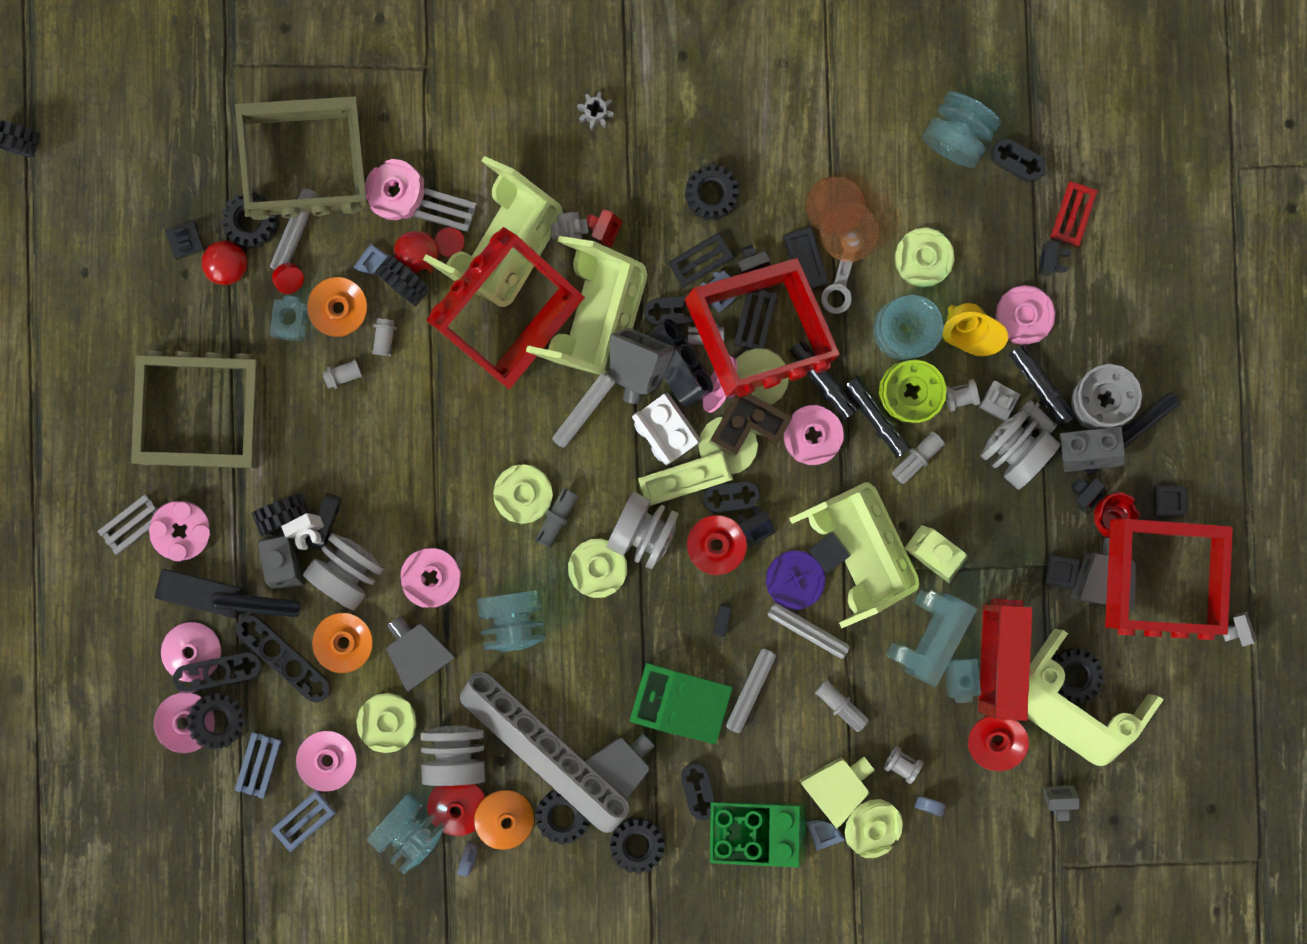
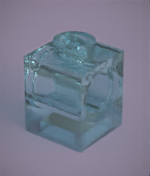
M283 296V300L274 299L270 336L278 339L304 342L308 311L307 305L300 303L301 298ZM294 310L296 312L295 322L291 325H284L282 321L284 313Z

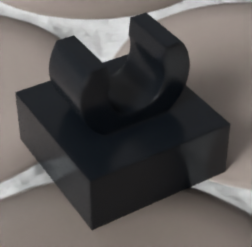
M194 221L165 230L176 260L205 251Z
M1045 242L1042 245L1037 274L1050 276L1054 271L1057 273L1067 272L1069 267L1061 266L1058 263V258L1060 256L1070 257L1071 251L1067 249L1058 251L1059 243Z
M753 245L741 249L744 260L738 262L740 274L771 266L766 251L756 254Z
M1079 477L1071 485L1072 491L1079 496L1076 500L1078 508L1086 515L1107 495L1106 486L1098 479H1095L1088 485Z
M757 506L752 507L755 516L748 520L745 519L743 514L739 515L741 522L739 526L750 547L776 533L766 511L761 512Z

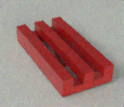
M1072 181L1067 183L1050 239H1057L1062 243L1072 244L1074 247L1080 246L1098 190ZM1074 189L1077 190V194L1064 233L1061 234L1059 231ZM1086 193L1089 195L1075 237L1073 238L1070 237V233L1083 194Z

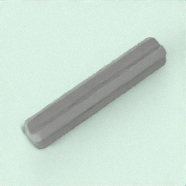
M303 188L298 199L317 198L318 195L310 189ZM311 212L300 213V216L289 219L270 264L273 270L281 264L290 263Z
M607 372L600 374L555 433L552 439L557 445L562 448L568 445L615 384L616 380Z
M774 603L770 608L768 616L826 651L840 659H843L848 653L850 646L785 607Z
M764 648L761 649L726 724L729 730L736 733L742 731L776 658L774 652Z

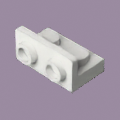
M668 392L632 416L637 432L647 438L652 446L651 450L654 456L659 461H663L665 465L675 461L702 441Z

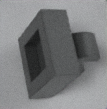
M1074 785L1044 787V800L1049 811H1053L1054 815H1056L1057 822L1069 821V810L1079 809V796Z

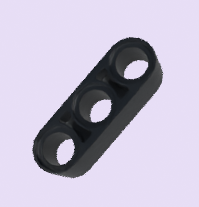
M665 319L645 333V335L674 346V352L664 379L683 406L690 407L713 391L714 386L710 376L681 329L673 320Z
M161 568L154 598L210 613L238 618L240 611L214 609L211 607L212 594L214 592L244 595L246 589Z

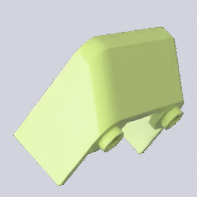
M484 156L481 161L499 174L492 188V197L501 205V208L472 256L460 251L453 254L447 264L428 255H425L423 260L456 281L467 271L471 261L480 255L489 244L490 238L496 232H499L502 227L516 234L540 256L552 236V223L557 222V215L563 214L561 205L515 169ZM512 248L476 293L500 307H506L514 301L534 266Z
M559 236L557 242L576 250L573 267L576 275L585 279L581 293L585 298L577 307L570 335L557 334L554 336L548 350L527 346L526 352L558 364L600 375L603 372L610 374L611 334L626 327L633 329L647 280L646 267L643 263L594 241Z
M865 482L789 518L793 524L808 517L811 527L823 535L834 531L851 553V556L845 560V563L856 584L848 593V604L851 610H853L854 615L839 622L841 628L877 614L918 590V575L876 488L872 484Z
M1054 629L1030 664L1028 719L1089 762L1098 766L1107 765L1138 738L1164 699L1156 695L1147 694L1134 715L1128 713L1117 714L1106 727L1057 693L1065 681V672L1051 658L1068 633L1064 630Z

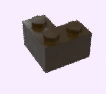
M735 394L708 443L734 457L738 454L749 432L754 433L773 445H777L792 416L752 394L744 397H738Z

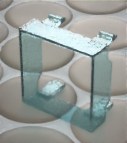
M920 590L914 604L933 613V618L915 652L902 645L900 647L892 643L886 656L906 666V669L900 668L904 673L936 688L977 608L947 593H940L938 595L930 591L928 594Z

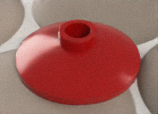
M713 515L701 519L693 526L688 535L687 552L690 560L699 570L710 575H723L733 571L740 565L746 554L747 542L745 535L734 520L725 516ZM715 539H719L723 543V547L719 551L714 550L711 546L712 541Z
M986 716L972 727L968 737V748L974 761L981 767L991 771H1006L1014 768L1025 758L1029 747L1027 732L1018 720H1002ZM996 735H1001L1003 740L995 742L992 738Z
M476 784L435 786L429 795L427 803L429 818L434 826L445 834L452 836L470 834L476 830L474 825L475 812L480 802L485 798V795ZM452 807H459L461 813L458 815L451 812Z

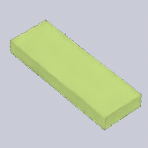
M722 451L638 478L643 496L651 499L650 506L733 480L725 453Z

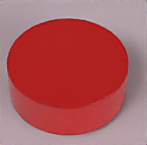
M444 228L435 237L439 254L443 257L450 258L457 252H463L465 248V239L462 233L455 228Z
M293 263L279 265L272 274L273 284L283 294L296 292L301 288L304 281L303 273Z

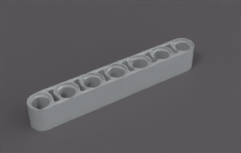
M484 672L472 674L460 693L461 703L595 827L606 833L616 830L629 812V805L625 798L490 675Z

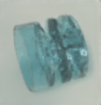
M948 91L943 99L945 104H941L937 110L944 120L932 118L921 138L930 148L950 161L968 168H975L986 150L979 140L991 141L994 136L992 131H997L1002 122L992 110L981 102L962 93Z
M918 295L901 296L882 306L874 318L872 327L874 341L879 349L890 358L898 360L922 357L934 350L942 338L944 329L942 314L936 305L927 298ZM904 323L906 326L911 327V332L906 333V335L904 331H899V326Z
M539 590L477 599L479 619H490L494 622V626L481 630L482 635L495 634L496 640L483 642L484 650L514 651L531 648L540 642L546 641L545 633L533 635L531 633V628L544 626V622L529 619V614L542 609Z
M409 792L365 840L379 853L384 852L392 845L396 849L389 861L392 865L403 855L407 860L398 869L403 875L408 870L419 865L439 843L441 834L446 828L442 822L432 832L427 828L435 818L433 814L420 822L416 817L423 805Z

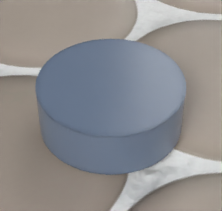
M922 796L917 797L914 806L919 810L941 817L944 816L946 809L945 804Z

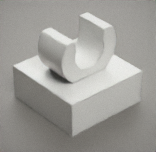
M306 513L281 527L285 537L295 539L298 549L306 550L308 549L305 543L306 537L310 535L313 543H320L321 536L317 530L323 528L324 525L320 516Z

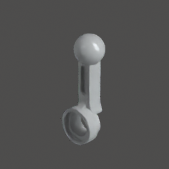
M848 230L842 234L840 245L843 252L834 283L826 287L821 296L823 307L833 314L846 311L851 304V294L846 288L854 255L862 249L864 244V238L857 230ZM833 290L841 291L845 298L843 305L838 308L830 306L827 300L828 294Z

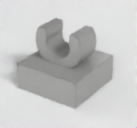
M994 380L979 408L1005 421L1008 419L1021 394Z
M1248 612L1235 614L1233 617L1235 624L1228 626V635H1223L1225 641L1240 638L1242 647L1254 644L1256 636Z

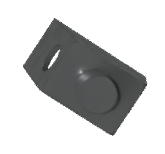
M629 327L611 334L610 375L616 380L615 383L625 387L623 396L625 402L638 404L641 402L642 394L646 395L660 387L674 352V346Z
M283 531L263 535L258 541V547L266 584L274 591L304 585L295 539L285 537Z
M1104 538L1102 554L1086 553L1071 599L1106 606L1109 538ZM1131 560L1129 610H1135L1136 564L1135 561Z
M401 615L387 625L396 641L386 649L407 692L456 658V655L424 623H420L411 629Z
M644 733L631 745L623 736H620L586 758L584 762L627 800L649 771L650 766L643 757L655 745Z

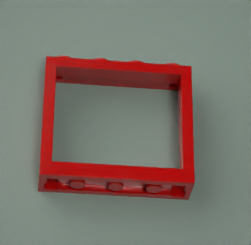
M502 227L499 232H496L490 238L489 244L481 254L471 261L470 267L462 277L452 284L450 291L444 299L433 307L426 321L493 378L510 390L537 357L526 352L527 346L543 349L585 297L521 238L507 228ZM514 248L552 282L558 290L494 366L448 326L509 251Z
M798 258L695 287L684 299L726 397L735 394L738 397H744L754 392L757 387L763 386L764 389H769L780 384L781 380L789 378L790 381H795L804 377L807 374L806 372L815 370L816 373L823 372L831 368L830 363L840 355ZM784 283L816 356L739 379L708 304Z
M1110 519L1105 628L1118 629V635L1135 636V630H1144L1143 636L1162 637V631L1171 632L1170 638L1189 639V633H1197V639L1215 640L1216 634L1228 635L1233 527L1135 519ZM1133 533L1211 538L1207 625L1128 620Z
M991 599V605L983 604L978 712L994 719L1028 720L1032 607H1024V601Z

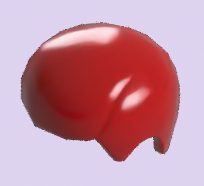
M410 231L397 239L394 244V257L399 262L409 267L415 274L423 269H427L429 274L435 270V267L423 260L425 255L439 260L438 244L428 233Z
M222 240L214 242L206 248L202 255L201 268L209 281L218 285H231L240 281L247 271L248 259L239 245Z
M1117 492L1109 494L1100 500L1094 509L1093 517L1098 531L1106 538H1109L1110 519L1138 520L1140 513L1134 505L1135 499L1126 493Z

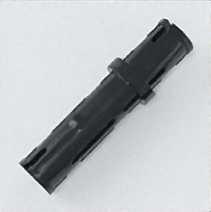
M804 339L789 350L797 361L816 356ZM815 370L806 372L824 394L822 396L825 401L828 400L833 405L843 421L859 410L842 389L844 387L842 383H837L828 370L816 373Z
M1025 344L1008 355L1042 400L1040 401L1041 405L1048 408L1060 427L1076 417V414H1074L1061 396L1062 391L1060 388L1056 389Z
M859 376L844 386V389L851 395L877 431V437H881L896 459L912 448L896 426L898 424L896 421H892L884 412Z

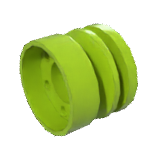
M905 360L894 364L885 371L879 383L878 395L882 407L890 416L903 422L920 423L930 420L940 412L946 401L947 387L943 375L935 366L921 360ZM907 384L917 386L918 390L914 392V399L911 396H904Z

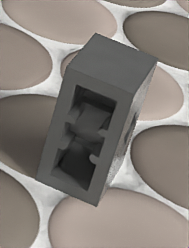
M1121 427L1060 433L1064 472L1125 466Z

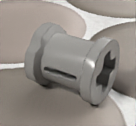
M974 379L968 380V383L951 388L946 386V402L950 412L955 411L957 407L972 403L975 406L980 405Z
M896 746L889 755L884 769L896 772L906 778L907 783L911 784L920 772L923 761L911 758L901 752L899 746Z

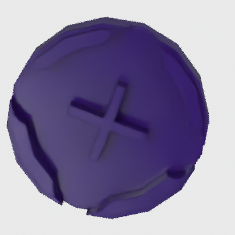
M792 550L780 554L772 561L767 569L766 586L768 593L776 603L788 609L799 610L809 607L820 598L824 591L826 578L823 568L812 555L804 551Z

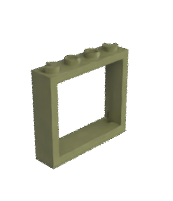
M356 96L235 104L245 217H251L253 220H265L270 215L282 214L284 218H294L300 216V213L312 212V215L324 216L330 214V211L342 210L345 214L360 212V209H365L366 194ZM348 118L355 195L253 202L246 124Z
M147 350L145 351V356L136 355L131 463L137 465L256 469L261 362L253 359L252 354H235V359L223 358L222 353H205V358L193 357L192 352L178 351L175 352V357L163 356V351ZM148 366L246 369L243 455L144 452Z

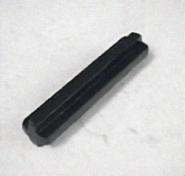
M214 592L211 598V607L214 609L298 617L300 613V602L296 600Z

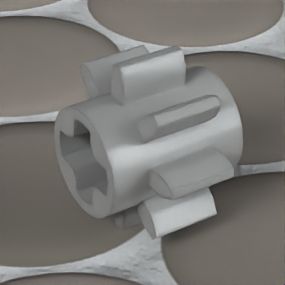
M598 92L597 96L592 98L585 94V105H577L579 111L585 112L579 118L580 123L588 121L590 123V130H593L595 125L600 124L605 129L606 117H614L613 112L607 111V108L612 105L611 99L604 102L601 92ZM595 106H600V112L597 113V116H591L590 110H593Z
M578 212L559 214L556 216L557 222L551 225L553 239H558L559 236L582 239V236H586L589 233L587 219L579 220Z

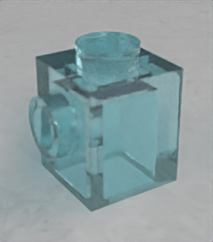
M968 658L944 661L947 697L955 698V703L973 702V696L981 695L978 659Z

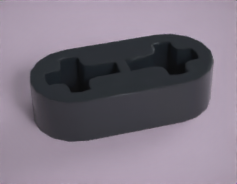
M1002 139L992 148L991 159L998 167L1023 181L1034 182L1045 172L1046 167L1043 158L1013 140ZM1006 146L1009 147V154L1017 158V160L1010 157L1002 160L1000 158L1001 152L998 151V148L1003 150ZM1022 161L1029 164L1031 161H1034L1038 173L1027 174V167L1019 162Z
M687 296L657 298L651 300L645 306V319L652 326L658 325L665 319H671L677 325L694 323L692 316L685 318L684 313H674V309L683 308L684 303H686L684 299ZM654 305H660L661 310H671V314L661 315V320L656 321L653 315L649 316V311L654 310Z
M751 482L715 485L705 491L703 503L709 511L716 513L748 509L758 502L760 493L755 484ZM742 487H747L748 491L754 492V497L750 498L748 504H744L743 499L733 500V494L741 493ZM713 491H718V494L721 496L729 495L730 500L720 502V507L715 508L714 503L708 502V497L713 495Z
M326 493L317 515L320 516L324 525L323 528L317 530L321 536V542L313 543L310 537L309 547L322 551L321 548L327 545L341 506L342 497Z
M690 763L685 766L681 774L689 811L694 818L706 820L710 818L711 806L707 807V813L701 814L700 810H694L693 806L698 804L696 794L702 793L705 802H715L709 776L703 765ZM695 768L697 773H703V777L699 779L701 788L695 790L692 781L686 780V776L690 775V770Z

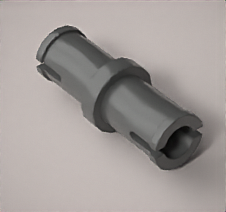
M564 487L561 489L562 491L552 509L547 510L545 514L547 518L534 538L535 541L550 549L563 525L566 526L568 523L566 518L579 498V495Z

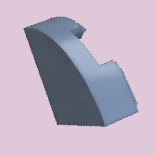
M370 244L354 268L365 274H375L376 269L388 255Z
M819 819L806 821L816 850L845 840L842 833L827 821Z
M467 842L458 868V875L465 877L470 875L478 851V844Z

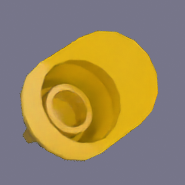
M972 303L949 306L947 320L942 328V336L947 343L975 356L993 355L1004 348L1008 342L1006 327L999 321L986 315L981 307Z

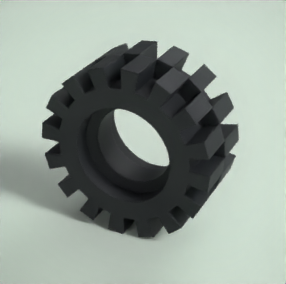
M0 119V149L16 155L34 158L41 134L32 129Z
M710 164L709 167L704 165L698 171L695 170L692 176L688 178L685 188V199L688 203V208L694 212L695 216L698 218L699 216L703 217V220L706 221L709 219L717 221L721 217L725 218L735 208L739 195L738 182L734 179L733 173L726 171L725 167L721 165L716 167L715 164ZM707 182H716L723 189L724 195L722 199L715 204L705 202L700 195L702 186Z
M253 192V202L268 201L264 196ZM236 194L233 196V201L228 200L226 210L223 209L222 211L224 219H221L225 227L224 231L230 239L238 245L246 246L247 248H253V246L262 247L264 242L268 244L271 241L270 237L272 235L275 236L277 233L275 228L279 226L278 215H270L268 219L261 220L260 226L254 231H245L239 224L240 215L245 211L243 195L239 196Z
M390 254L374 272L415 307L431 289L417 275Z
M299 493L263 506V508H259L251 514L260 536L282 530L281 526L306 513L310 514L303 494Z
M1080 649L1063 650L1059 655H1055L1053 657L1054 661L1063 668L1064 672L1073 664L1081 665L1086 671V680L1082 686L1072 688L1064 681L1057 693L1072 703L1081 704L1086 703L1085 701L1087 700L1091 701L1094 699V695L1096 693L1099 694L1102 690L1100 686L1104 684L1105 680L1102 679L1104 669L1100 667L1101 662L1099 659H1096L1092 653Z
M220 693L200 698L192 705L190 714L187 715V720L189 721L187 730L191 732L190 737L195 739L198 745L205 746L208 749H218L231 745L232 742L239 738L238 735L244 729L242 724L245 723V717L242 718V707L239 708L238 702L235 699H230V696L226 694L220 695ZM211 710H220L227 718L226 727L220 733H212L205 726V716Z
M556 790L548 792L541 799L537 807L535 816L537 828L540 829L541 835L548 838L552 843L557 842L559 845L573 843L576 839H580L588 828L589 820ZM562 804L571 807L575 814L574 822L565 828L556 826L551 818L552 810Z
M632 817L622 821L614 830L611 838L610 851L612 858L617 862V866L625 869L628 873L636 872V874H642L644 871H651L654 866L659 864L664 854L663 834L659 827L653 824V821L643 819L644 817ZM642 834L648 839L649 849L646 854L635 857L627 852L625 843L631 835Z

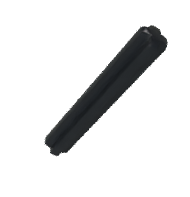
M1172 392L1164 395L1122 429L1124 448L1179 406L1180 402ZM1089 469L1083 471L1087 475H1091L1098 469Z

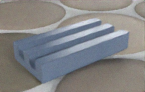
M256 732L251 733L235 791L245 792L262 799L265 798L282 740ZM257 740H260L262 742L249 785L245 786ZM271 743L273 747L259 790L255 788L267 745Z
M318 790L312 793L271 829L289 852H292L337 812ZM315 799L319 802L314 809L285 834L281 832L280 829ZM324 808L327 812L293 843L288 840L289 837Z

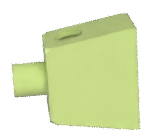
M923 525L920 526L905 546V550L948 583H950L967 560L965 552L936 530Z
M864 756L851 767L840 757L799 781L837 829L869 794V791L861 781L875 770Z

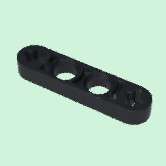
M248 615L238 621L236 625L238 637L307 700L317 703L328 698L331 693L330 681L261 618ZM245 622H256L255 630L260 635H264L265 631L269 635L263 638L259 645L256 646L254 642L259 639L254 634L246 636L244 624ZM269 640H275L280 644L281 651L276 657H270L265 653V645ZM291 660H297L303 666V672L299 677H292L287 672V665ZM309 670L313 673V676L309 677L313 683L316 684L321 681L324 684L321 688L324 692L323 695L316 694L313 696L310 693L313 688L307 682L303 686L299 684V681L306 678Z

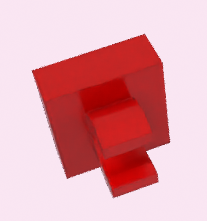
M604 209L599 218L588 214L587 225L589 230L593 231L591 237L601 245L612 248L623 221L614 213Z

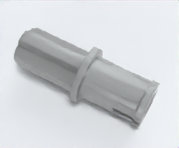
M931 432L915 449L911 448L909 450L910 454L892 471L893 476L900 483H906L922 466L926 467L928 465L927 461L945 446L944 441L935 432Z
M828 679L815 691V694L834 710L833 714H838L856 732L861 731L868 724V718L850 702L851 698L849 696L846 698Z

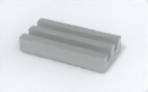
M424 188L423 198L428 196L469 209L468 213L422 199L413 217L468 233L477 204ZM423 206L466 220L464 224L421 212L420 208Z
M143 495L97 532L105 539L107 545L113 549L114 554L119 555L149 531L151 520L119 545L115 541L148 515L154 514L157 511V507L147 495ZM145 504L147 505L145 510L113 535L109 534L112 529Z

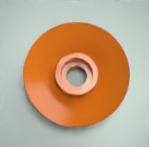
M341 277L328 278L320 282L312 290L307 303L308 316L315 328L323 334L333 337L346 336L356 331L364 322L367 314L366 297L361 288L353 281ZM337 303L344 305V310L340 314L334 312V306Z
M337 613L325 618L317 626L313 635L312 646L316 659L323 667L336 673H348L357 670L368 660L373 647V639L369 627L362 619L348 613ZM340 638H348L349 646L347 648L340 647Z
M499 790L486 796L478 805L474 816L475 829L480 839L486 845L500 850L511 849L523 843L531 833L534 824V813L530 803L523 795L512 790ZM504 818L511 819V824L507 827L501 826V821Z

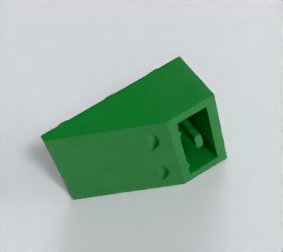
M646 662L629 722L716 745L732 687Z
M711 802L710 863L795 868L805 864L806 803Z

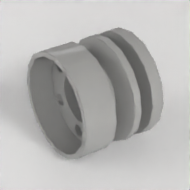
M1106 364L1095 367L1079 381L1073 390L1071 406L1072 411L1076 414L1075 418L1080 425L1088 430L1124 426L1140 408L1142 399L1140 383L1133 373L1122 366ZM1103 395L1107 396L1106 402L1109 403L1105 407H1101V400L1097 399Z
M1023 409L1013 417L1006 419L994 431L980 454L984 460H988L995 452L999 454L991 464L994 469L1007 461L1010 465L1003 477L1017 490L1025 486L1044 467L1061 445L1047 430L1034 438L1031 433L1037 424L1035 419L1031 420L1023 428L1021 424L1028 416V413Z
M633 491L606 548L624 556L633 545L637 547L634 561L639 563L645 551L651 554L645 567L652 570L654 565L664 556L673 538L679 513L672 510L667 522L660 519L665 506L661 505L654 515L648 513L651 499Z
M332 533L329 540L338 547L337 551L324 545L321 549L330 558V561L325 563L314 559L303 573V576L326 595L348 609L355 611L366 596L365 592L357 585L358 582L361 580L373 585L376 581L366 571L369 569L381 575L384 568L376 561L373 554L351 539Z
M465 725L439 726L429 731H422L421 740L434 741L435 744L421 747L422 753L435 755L434 761L421 764L422 784L454 786L485 782V761L471 759V753L484 750L483 744H471L473 739L484 738V730Z

